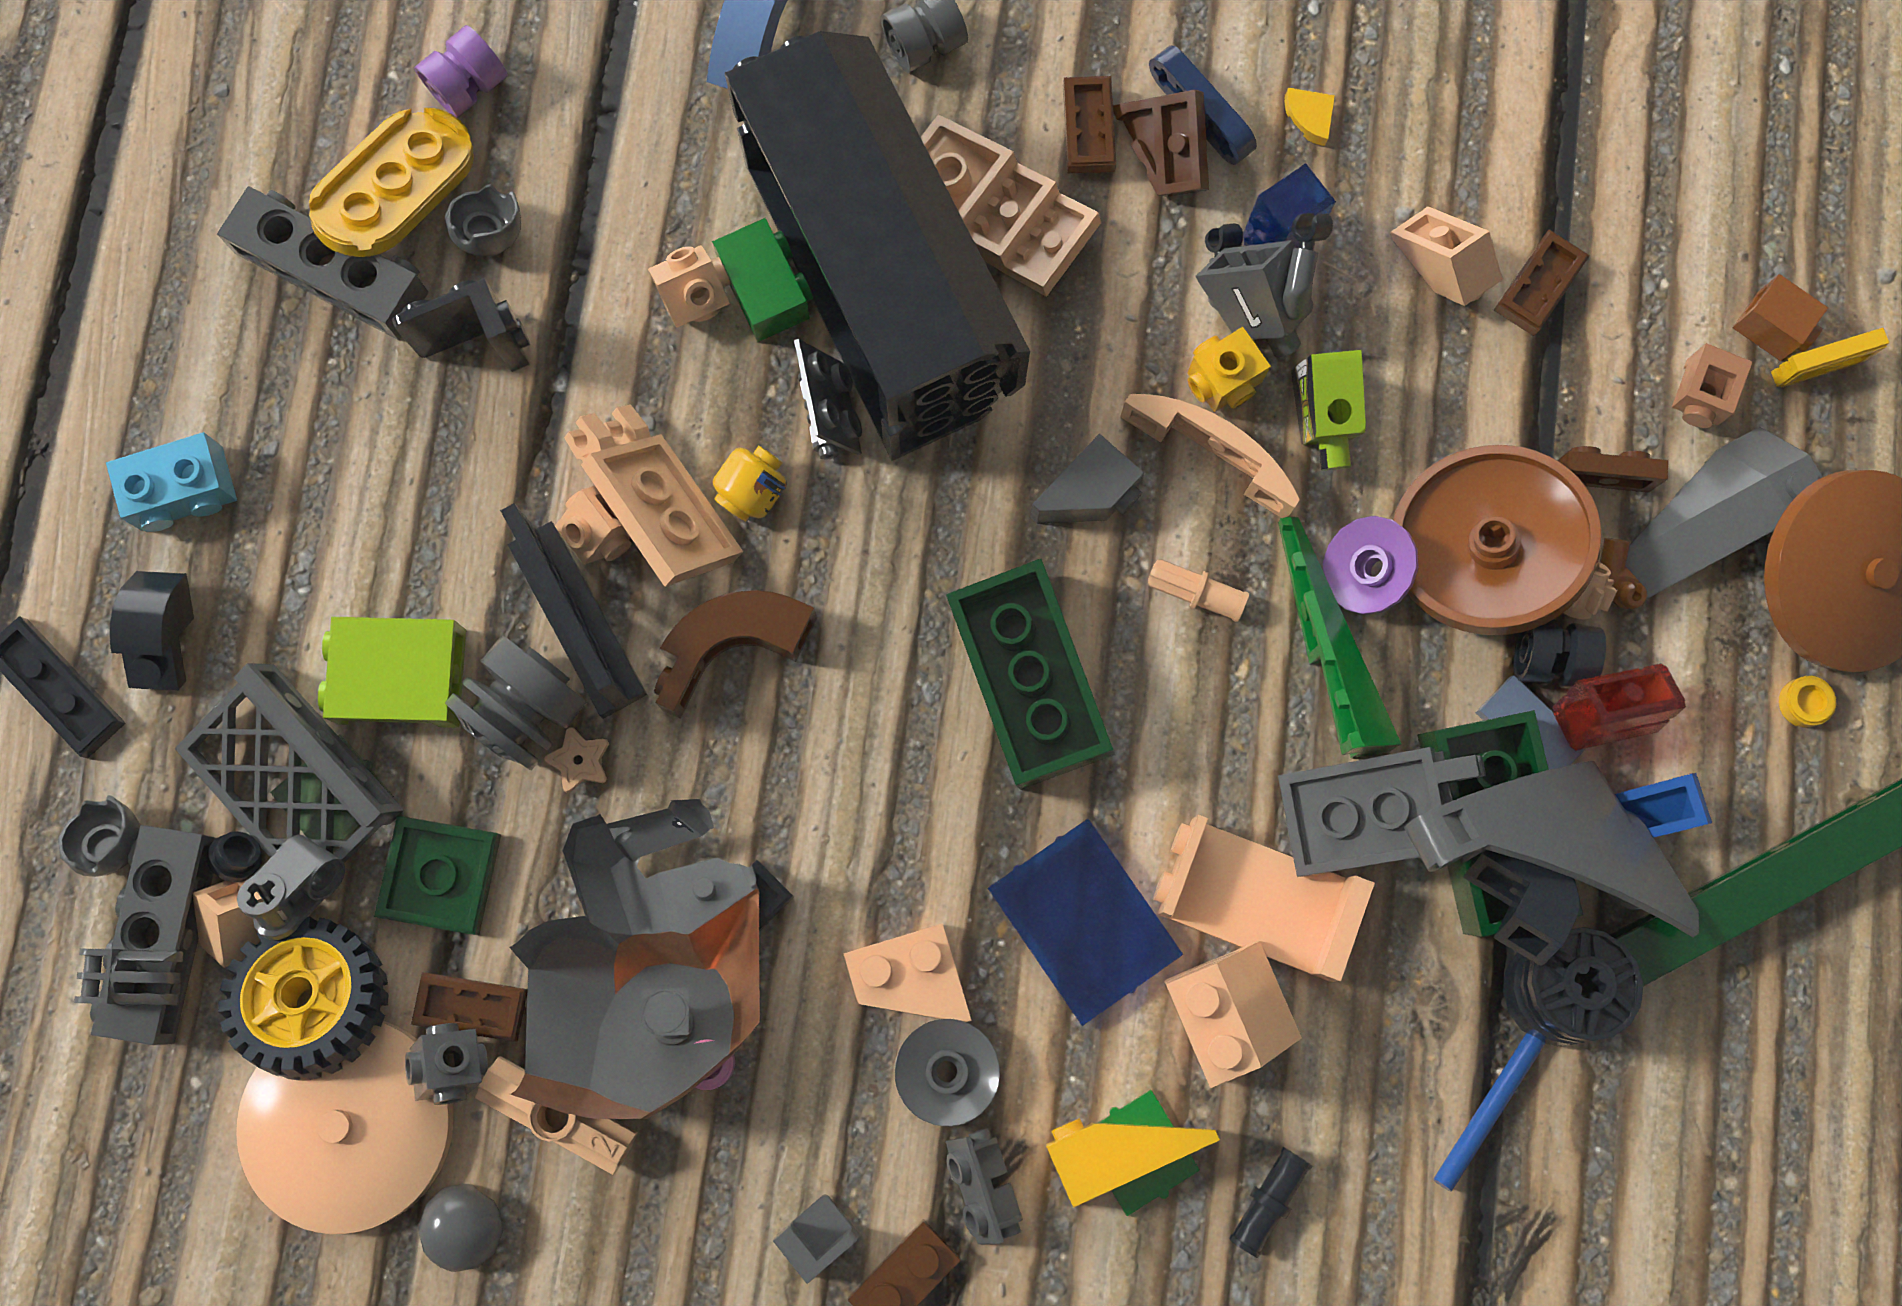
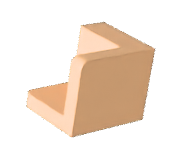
M223 881L192 893L199 943L223 968L228 967L232 959L243 961L246 955L240 949L247 941L254 945L261 942L257 935L258 931L254 927L253 918L246 916L237 903L238 891L245 881ZM255 892L254 897L257 899V901L263 902V899L260 897V895L257 892Z

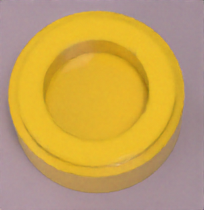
M1803 676L1788 682L1782 688L1779 694V708L1782 715L1791 724L1802 728L1813 727L1825 723L1832 717L1836 709V696L1832 687L1825 680L1816 676Z

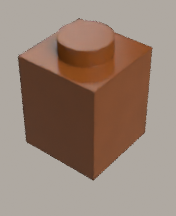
M1778 274L1758 291L1732 328L1781 361L1796 349L1804 352L1814 343L1823 330L1817 323L1829 307L1781 274Z

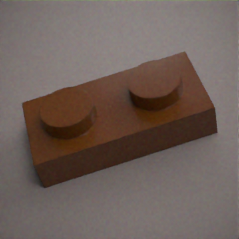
M1580 446L1572 448L1557 460L1570 469L1582 481L1585 487L1649 493L1668 480V460L1651 459L1650 454L1643 451H1627L1619 455L1601 454V449L1597 447Z
M923 1219L850 1294L848 1301L852 1306H918L961 1261V1258Z

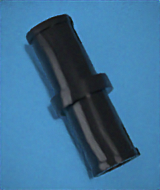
M1282 1147L1279 1157L1261 1187L1254 1186L1250 1196L1254 1199L1233 1234L1229 1236L1230 1241L1250 1255L1259 1258L1262 1248L1280 1218L1287 1219L1292 1209L1288 1205L1306 1174L1313 1166L1287 1148Z

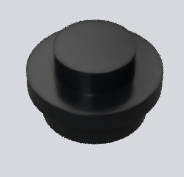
M239 831L229 832L216 838L207 852V863L211 871L221 879L230 882L248 880L258 871L262 862L258 842L251 835Z

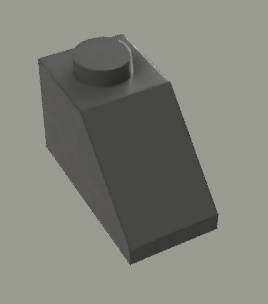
M1099 433L1032 504L1030 518L1036 523L1107 521L1116 510L1123 515L1142 494L1137 487L1141 482L1144 472Z

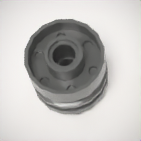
M501 635L480 660L488 672L495 678V681L490 687H487L475 679L466 677L462 683L478 696L479 700L474 706H471L453 693L445 704L454 711L463 728L502 759L505 758L519 763L532 771L540 760L522 746L524 742L530 737L540 746L549 750L553 744L538 727L545 718L558 726L567 728L588 702L566 685L570 678L531 647L524 652L508 638Z

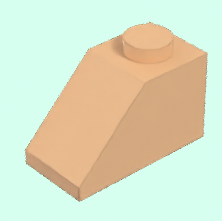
M1426 207L1391 231L1393 241L1435 293L1465 306L1482 297L1487 290L1503 280L1488 230L1431 207Z

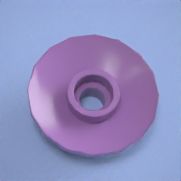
M1379 516L1356 519L1340 529L1329 543L1323 560V572L1337 603L1346 610L1364 615L1384 612L1401 602L1412 588L1419 568L1417 547L1410 533L1394 520ZM1378 561H1382L1383 567L1381 572L1376 577H1373L1371 574L1373 565Z

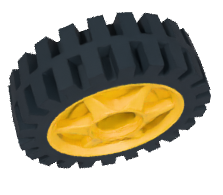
M310 916L300 924L294 933L286 938L268 940L257 933L261 942L254 945L247 941L240 949L246 957L242 962L232 959L227 968L228 971L234 974L232 980H222L220 991L227 996V999L218 1001V1013L226 1018L220 1024L223 1033L231 1038L228 1042L234 1050L256 1067L278 1077L282 1076L291 1080H300V1077L309 1080L322 1078L321 1072L326 1071L333 1074L343 1069L341 1065L343 1060L354 1062L361 1056L357 1048L362 1043L370 1046L376 1036L370 1031L374 1025L382 1026L385 1015L380 1011V1007L388 1006L389 994L383 989V986L388 985L386 973L380 968L383 964L372 948L357 934L343 925L321 917L317 921ZM312 988L310 1000L302 1007L297 1008L299 996L305 990Z

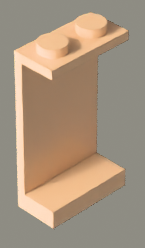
M1201 815L1194 817L1190 825L1181 823L1171 848V852L1178 854L1172 874L1166 871L1163 872L1154 894L1153 900L1161 903L1157 915L1241 948L1260 941L1267 958L1329 982H1341L1375 884L1374 882L1356 875L1345 878L1332 872L1297 877L1294 859L1291 856L1206 824L1208 818Z

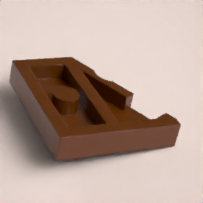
M1190 90L1113 105V113L1117 120L1124 122L1134 141L1130 145L1138 160L1145 164L1148 172L1147 177L1158 196L1169 197L1209 190L1204 92Z

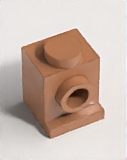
M1704 344L1686 360L1684 365L1686 370L1672 408L1684 412L1682 419L1692 426L1699 428H1708L1712 424L1718 426L1734 414L1753 361L1710 344Z

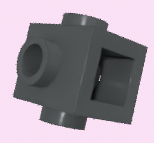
M446 1023L428 1027L426 1035H421L410 1047V1052H407L405 1056L406 1079L408 1085H414L415 1101L433 1099L434 1105L452 1104L466 1100L467 1094L482 1082L481 1076L486 1074L488 1067L486 1048L483 1043L477 1044L476 1029L459 1031V1024ZM453 1054L455 1067L447 1066L443 1061V1055Z

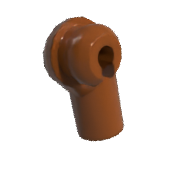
M1604 538L1600 563L1611 571L1609 579L1614 580L1612 587L1617 590L1613 602L1624 609L1639 608L1646 602L1647 590L1626 567L1630 541Z

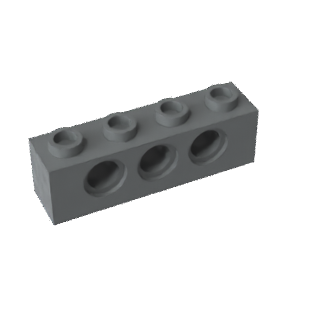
M248 186L217 233L223 242L240 257L399 340L401 335L395 329L392 318L401 313L408 304L418 300H425L429 293L418 278L420 271L414 265L398 256H393L390 261L379 254L356 257L338 253L328 248L318 239L313 231L310 216L308 215L307 217L294 210L296 206L286 197L273 190H269L267 195ZM293 232L287 241L278 244L282 235ZM335 253L333 259L328 264L318 266L324 256ZM377 275L373 284L365 288H359L361 282L366 277Z
M146 825L140 826L138 838L133 842L128 854V863L131 867L127 884L120 891L116 901L115 911L119 918L114 939L109 941L105 949L182 951L184 953L183 962L149 963L146 961H136L137 972L182 973L181 984L147 983L146 990L149 993L178 994L179 1003L176 1006L92 1004L90 1010V1018L93 1022L91 1035L148 1045L175 1043L199 939L192 893L211 886L214 873L208 866L207 852L212 842L216 839L215 837ZM169 870L172 876V883L169 890L161 895L157 885L158 879L164 871ZM155 921L159 926L160 934L157 942L150 947L146 941L145 934L148 926ZM103 956V966L105 969L108 956ZM103 980L102 989L98 997H103L105 980Z

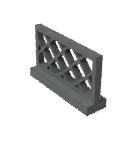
M247 663L233 677L238 683L175 747V750L246 831L258 842L270 858L286 840L295 835H300V809H321V839L310 840L333 854V846H341L333 855L344 863L382 825L391 824L397 818V815L399 816L404 811L274 664ZM246 697L256 707V729H236V707ZM222 722V728H216ZM269 723H270L275 729H269ZM210 734H222L221 764H210L196 749ZM235 735H256L255 765L235 764ZM269 735H281L289 744V766L268 765ZM302 760H303L308 766H301ZM216 770H221V776ZM235 771H255L254 801H243L234 792ZM268 771L288 772V802L267 801ZM301 772L315 773L322 781V803L301 802ZM334 796L340 801V803H334ZM248 807H254V813ZM267 808H288L287 838L274 837L266 828ZM334 810H347L361 825L348 840L333 839Z

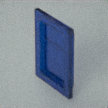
M1086 819L1065 835L1056 837L1055 842L1023 864L1014 866L1013 871L987 888L1081 1026L1088 1023L1127 994L1134 993L1138 986L1184 955L1089 819Z

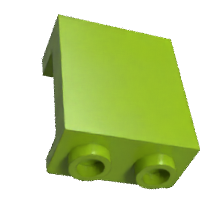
M331 617L330 631L325 632L322 640V654L324 660L327 661L326 681H322L318 689V706L323 711V718L342 725H348L349 721L432 723L441 728H459V719L445 702L453 693L462 698L466 629L451 619Z

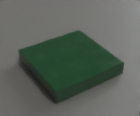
M397 815L374 917L479 936L501 834Z

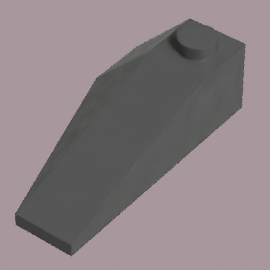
M1759 427L1717 449L1706 460L1702 468L1690 481L1685 483L1670 503L1630 544L1626 567L1646 587L1648 599L1773 532L1783 512L1794 498L1807 486L1823 478L1809 454Z

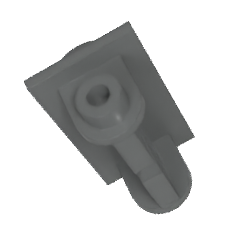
M984 1128L968 1134L969 1137L945 1141L949 1152L947 1155V1167L953 1181L960 1186L966 1205L963 1208V1217L971 1235L976 1237L978 1244H1000L1004 1242L1003 1238H1008L1021 1232L1018 1222L1022 1221L1023 1218L1011 1183L993 1188L991 1179L1008 1172L997 1137H991L989 1129Z

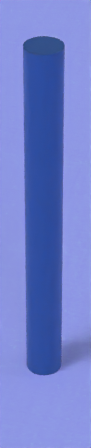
M1525 1034L1433 1178L1437 1184L1452 1192L1546 1043L1530 1034Z

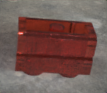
M1660 663L1646 666L1642 670L1636 668L1578 680L1567 691V695L1562 696L1552 708L1553 714L1570 747L1577 751L1658 733L1670 722L1669 719L1676 717L1686 708V700L1667 666Z

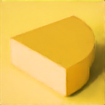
M1288 88L1284 100L1288 118L1292 119L1297 128L1304 133L1303 137L1308 141L1325 146L1329 137L1335 95Z

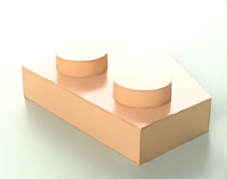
M943 923L843 953L858 1004L940 1019L971 1021Z

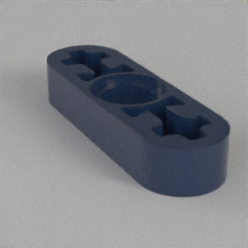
M1169 45L1149 61L1150 72L1155 82L1166 95L1190 90L1204 92L1206 140L1225 161L1236 165L1256 150V139L1250 127L1179 48Z

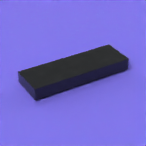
M19 616L0 633V672L80 757L88 759L126 724L28 619Z

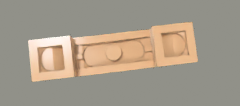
M1130 394L1126 399L1120 415L1125 421L1159 442H1162L1172 427L1254 478L1244 495L1280 518L1288 517L1296 507L1300 499L1281 467L1255 440L1229 421L1199 406L1165 396Z

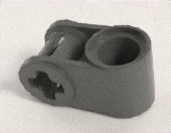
M295 835L286 840L276 853L251 878L244 882L238 891V906L246 916L253 918L254 927L263 938L268 940L286 938L297 930L300 924L325 898L336 891L344 878L345 864L306 836ZM255 892H257L260 895V897L263 899V902L257 901V899L254 897ZM277 911H283L287 917L286 921L282 920Z

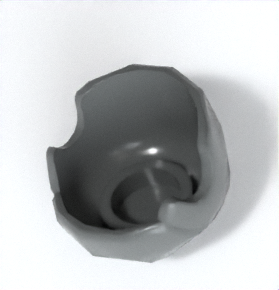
M491 184L486 185L479 192H465L453 199L445 214V222L451 240L461 250L476 256H496L514 245L521 231L520 208L515 193L510 191L507 196L503 195Z
M108 795L106 801L102 802L86 800L82 803L79 814L74 815L67 821L58 838L60 858L72 870L83 876L100 877L113 874L129 864L128 854L133 842L138 838L141 824L131 809L113 796Z
M463 1183L442 1188L427 1202L418 1232L423 1252L429 1260L442 1269L458 1272L479 1268L495 1254L503 1233V1225L500 1211L495 1201L478 1191L472 1184Z

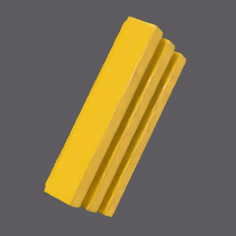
M1882 327L1793 355L1788 358V361L1780 364L1779 368L1772 370L1771 374L1776 386L1783 388L1866 362L1885 349L1890 342Z

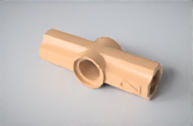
M502 1056L497 1057L479 1084L475 1096L476 1099L530 1128L532 1133L539 1139L548 1142L553 1141L608 1173L616 1174L634 1144L638 1132L615 1119H593L568 1114L567 1124L562 1130L552 1128L545 1118L546 1106L510 1095L520 1085L525 1069Z

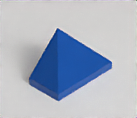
M1696 773L1615 794L1626 813L1638 817L1645 824L1653 838L1712 823Z

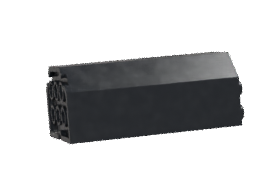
M818 31L807 37L796 36L787 40L779 49L761 57L752 56L738 62L733 69L725 72L734 116L738 123L744 122L742 126L737 128L745 166L777 231L781 230L788 242L793 256L791 259L798 273L802 272L813 296L812 301L842 362L850 372L852 382L891 461L980 421L993 411L991 405L998 400L999 393L1003 392L1005 397L1012 396L1026 384L1030 349L868 36Z

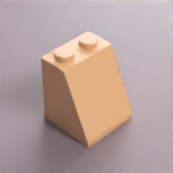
M1256 941L1164 980L1210 1088L1263 1067L1302 1038L1260 941Z

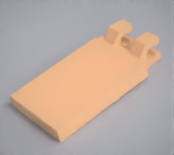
M631 404L617 407L612 413L615 420L605 422L604 424L595 413L579 417L576 421L579 429L569 431L564 437L576 459L583 461L581 464L582 468L665 587L734 563L743 553L737 541L662 434L651 437L647 424Z

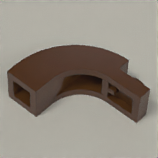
M759 590L728 593L706 601L694 608L673 627L660 647L663 654L668 659L675 661L673 668L666 666L660 674L654 689V694L659 695L655 703L662 711L681 719L707 666L714 658L731 648L758 646L796 662L817 620L815 608L783 594Z

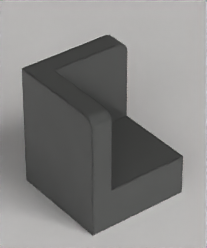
M824 1194L779 1232L773 1242L806 1284H808L858 1240L859 1233L833 1200Z

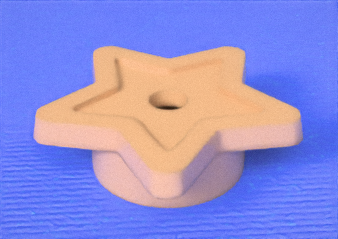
M570 727L566 730L563 747L547 754L544 760L548 765L561 771L562 788L564 792L570 793L581 782H606L607 777L601 764L602 756L609 742L607 739L586 741L575 728ZM578 755L582 756L583 762L576 765L574 758Z

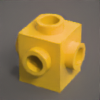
M1241 327L1222 340L1218 336H1213L1201 343L1193 351L1194 357L1187 372L1189 375L1187 381L1194 396L1202 403L1207 401L1214 412L1227 404L1231 409H1234L1248 401L1256 393L1254 387L1263 382L1271 366L1244 327Z

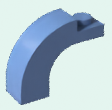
M724 0L713 39L706 82L728 89L725 72L733 69L738 62L752 56L761 57L770 53L780 17L788 0Z

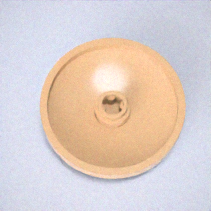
M383 1021L381 1027L374 1025L370 1031L376 1036L370 1046L362 1043L357 1048L361 1056L354 1062L343 1060L341 1062L343 1069L333 1074L326 1071L321 1072L322 1078L309 1080L300 1077V1080H291L282 1076L278 1077L258 1067L255 1069L245 1088L239 1106L236 1134L238 1152L245 1176L260 1200L280 1218L295 1226L317 1233L349 1234L379 1226L404 1213L427 1192L436 1180L444 1165L452 1140L454 1124L453 1103L434 1105L433 1099L415 1101L414 1085H408L406 1079L405 1056L407 1052H410V1047L418 1039L398 1026Z

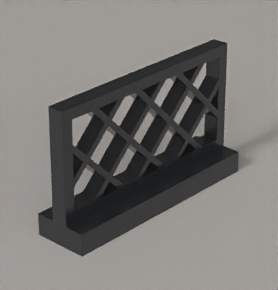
M515 503L500 510L516 539L507 545L599 716L604 719L648 695L562 536L556 529L555 524L550 521L536 529Z

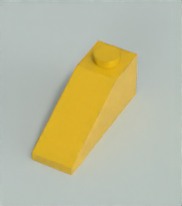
M1078 1118L1053 1129L1051 1132L1055 1140L1045 1145L1074 1208L1209 1146L1220 1139L1216 1130L1209 1128L1091 1123L1083 1126L1081 1119Z

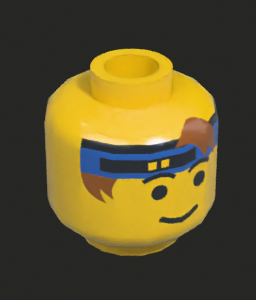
M758 445L754 452L746 448H736L713 479V487L718 492L714 498L715 501L745 522H747L750 516L757 519L765 517L787 486L785 477L778 471L783 462L760 445Z

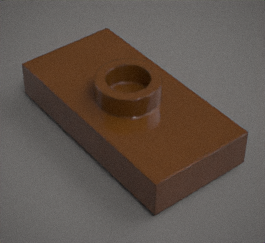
M1111 76L1064 77L1063 101L1067 174L1115 172L1116 149Z
M1548 230L1500 299L1494 311L1532 336H1535L1590 255L1551 230Z
M422 972L411 1025L428 1028L439 1024L457 1023L459 1024V1031L476 1029V1036L516 1042L519 1038L528 989Z

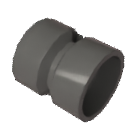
M916 0L914 8L905 3L881 16V25L887 43L898 64L906 73H910L931 62V56L934 51L945 55L968 43L967 28L955 0Z

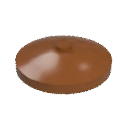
M1485 445L1465 449L1439 460L1421 473L1409 486L1400 500L1393 519L1410 533L1418 552L1419 568L1413 586L1408 591V595L1422 610L1439 622L1474 634L1508 635L1520 633L1555 619L1569 609L1586 590L1596 570L1600 554L1601 524L1598 510L1588 489L1562 463L1543 453L1524 447Z
M1846 470L1829 474L1818 479L1800 492L1783 512L1774 529L1767 550L1764 572L1765 594L1769 612L1776 629L1788 646L1799 656L1817 666L1847 672H1865L1884 667L1902 657V478L1897 475L1877 470Z

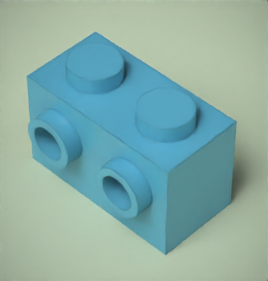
M204 432L106 462L120 518L141 531L156 532L165 530L174 524V520L190 515L196 517L209 516L219 512L222 509V505L237 501L223 447Z

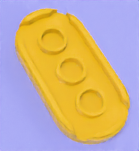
M424 108V112L412 113L411 109L399 111L384 120L312 190L309 200V216L313 231L318 239L328 248L338 253L356 257L381 254L399 244L470 172L474 154L473 145L466 126L454 115L436 108Z

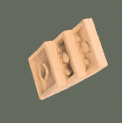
M938 114L923 133L921 139L983 260L1047 297L1101 224L1099 213L1059 193L1055 181L1017 163L1014 151Z

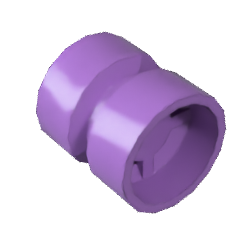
M467 25L445 42L446 52L433 51L414 67L416 74L429 92L448 113L456 118H459L477 103L476 93L478 91L489 93L508 77L505 67L493 50Z

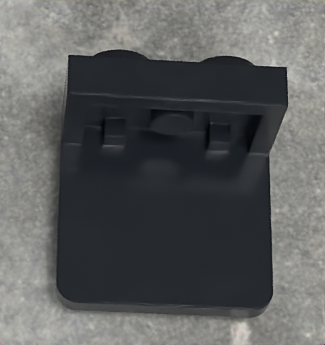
M484 278L478 281L468 280L454 285L449 290V293L430 301L418 300L405 306L401 313L392 318L395 329L421 358H427L486 334L487 339L511 372L530 365L523 348L531 344L520 319L515 318L507 300L499 301Z

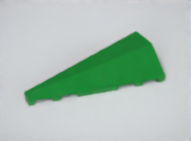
M1299 517L1281 518L1278 525L1309 665L1322 664L1341 754H1350V758L1391 751L1402 745L1301 521Z

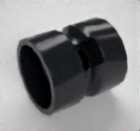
M1551 620L1534 629L1520 632L1517 637L1514 653L1515 677L1519 681L1547 685L1553 679H1556L1557 684L1561 688L1586 692L1594 690L1601 677L1605 662L1606 636L1604 630L1600 627L1571 623L1563 629L1559 621Z

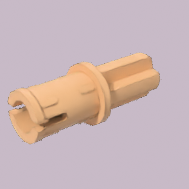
M1162 559L1154 563L1148 578V585L1150 587L1190 602L1189 608L1194 609L1197 605L1229 617L1235 622L1239 621L1249 597V593L1246 591L1242 592L1208 578L1209 572L1203 571L1202 575Z

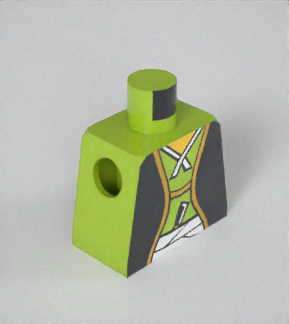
M1361 350L1311 354L1291 370L1302 445L1319 444L1322 471L1350 468L1349 441L1364 434L1366 430ZM1328 413L1334 418V423L1329 419Z

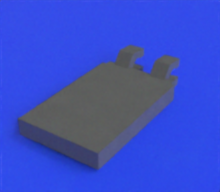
M1427 747L1278 775L1297 877L1420 857L1404 827L1419 815L1453 801L1450 782L1485 777L1486 773L1482 756L1471 755L1445 760L1443 751L1435 752L1434 747Z

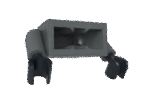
M1303 213L1293 220L1291 226L1292 233L1300 241L1299 248H1295L1292 240L1241 246L1243 231L1241 226L1236 223L1223 224L1220 228H1213L1206 234L1205 245L1210 252L1214 253V258H1211L1209 263L1195 277L1207 294L1210 305L1218 311L1232 333L1244 327L1252 340L1266 339L1275 357L1287 356L1300 347L1301 342L1295 328L1313 309L1312 285L1318 258V252L1314 251L1315 241L1326 240L1332 233L1333 220L1329 214H1317L1314 217L1313 213Z

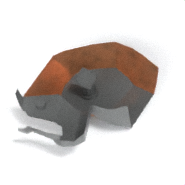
M700 799L671 800L667 809L608 824L604 821L601 814L572 824L562 851L585 916L549 920L528 930L516 944L509 947L528 968L525 1074L518 1088L510 1095L563 1113L593 1119H648L688 1094L738 1051L759 1024V891L752 864L750 867L741 864L728 863L719 858H713L660 872L648 878H645L637 867L640 857L701 837L714 828L710 812L702 805ZM700 1040H714L709 1042L696 1043Z

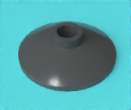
M938 1019L918 1027L902 1044L895 1062V1083L903 1103L915 1116L937 1126H957L978 1117L992 1102L999 1084L1000 1067L993 1045L979 1029L957 1019ZM944 1061H950L957 1067L956 1077L949 1082L942 1081L937 1075V1068Z

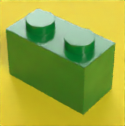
M766 217L712 241L716 257L720 258L731 282L730 287L757 342L810 319L807 301L812 300L813 296L802 272L793 274L787 262L788 259L793 258L788 242L781 230L773 233Z

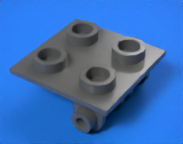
M800 339L794 340L801 371L798 378L803 399L806 400L804 407L806 410H809L807 422L812 424L809 429L813 450L819 452L820 459L824 460L839 456L838 448H843L857 455L862 454L858 438L862 435V426L857 413L852 409L849 391L852 390V378L848 368L843 362Z

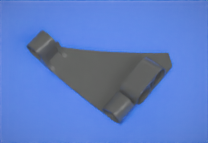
M1595 761L1576 763L1542 771L1478 791L1433 808L1414 818L1404 827L1428 872L1444 868L1461 858L1464 862H1467L1483 851L1490 850L1539 865L1613 895L1621 906L1630 910L1642 909L1675 926L1691 937L1699 934V911L1645 824L1638 817L1626 813Z

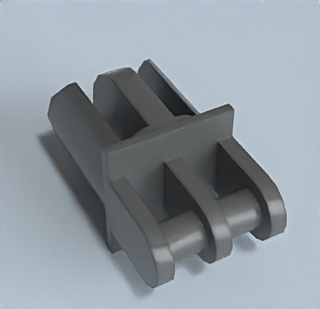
M80 948L79 955L85 956L83 972H77V979H82L81 996H75L74 1003L176 1006L179 1003L178 994L149 992L138 994L133 993L135 983L181 984L182 973L137 972L136 961H146L149 963L183 962L184 953L182 951ZM103 956H108L106 973H101ZM100 980H105L103 997H98Z

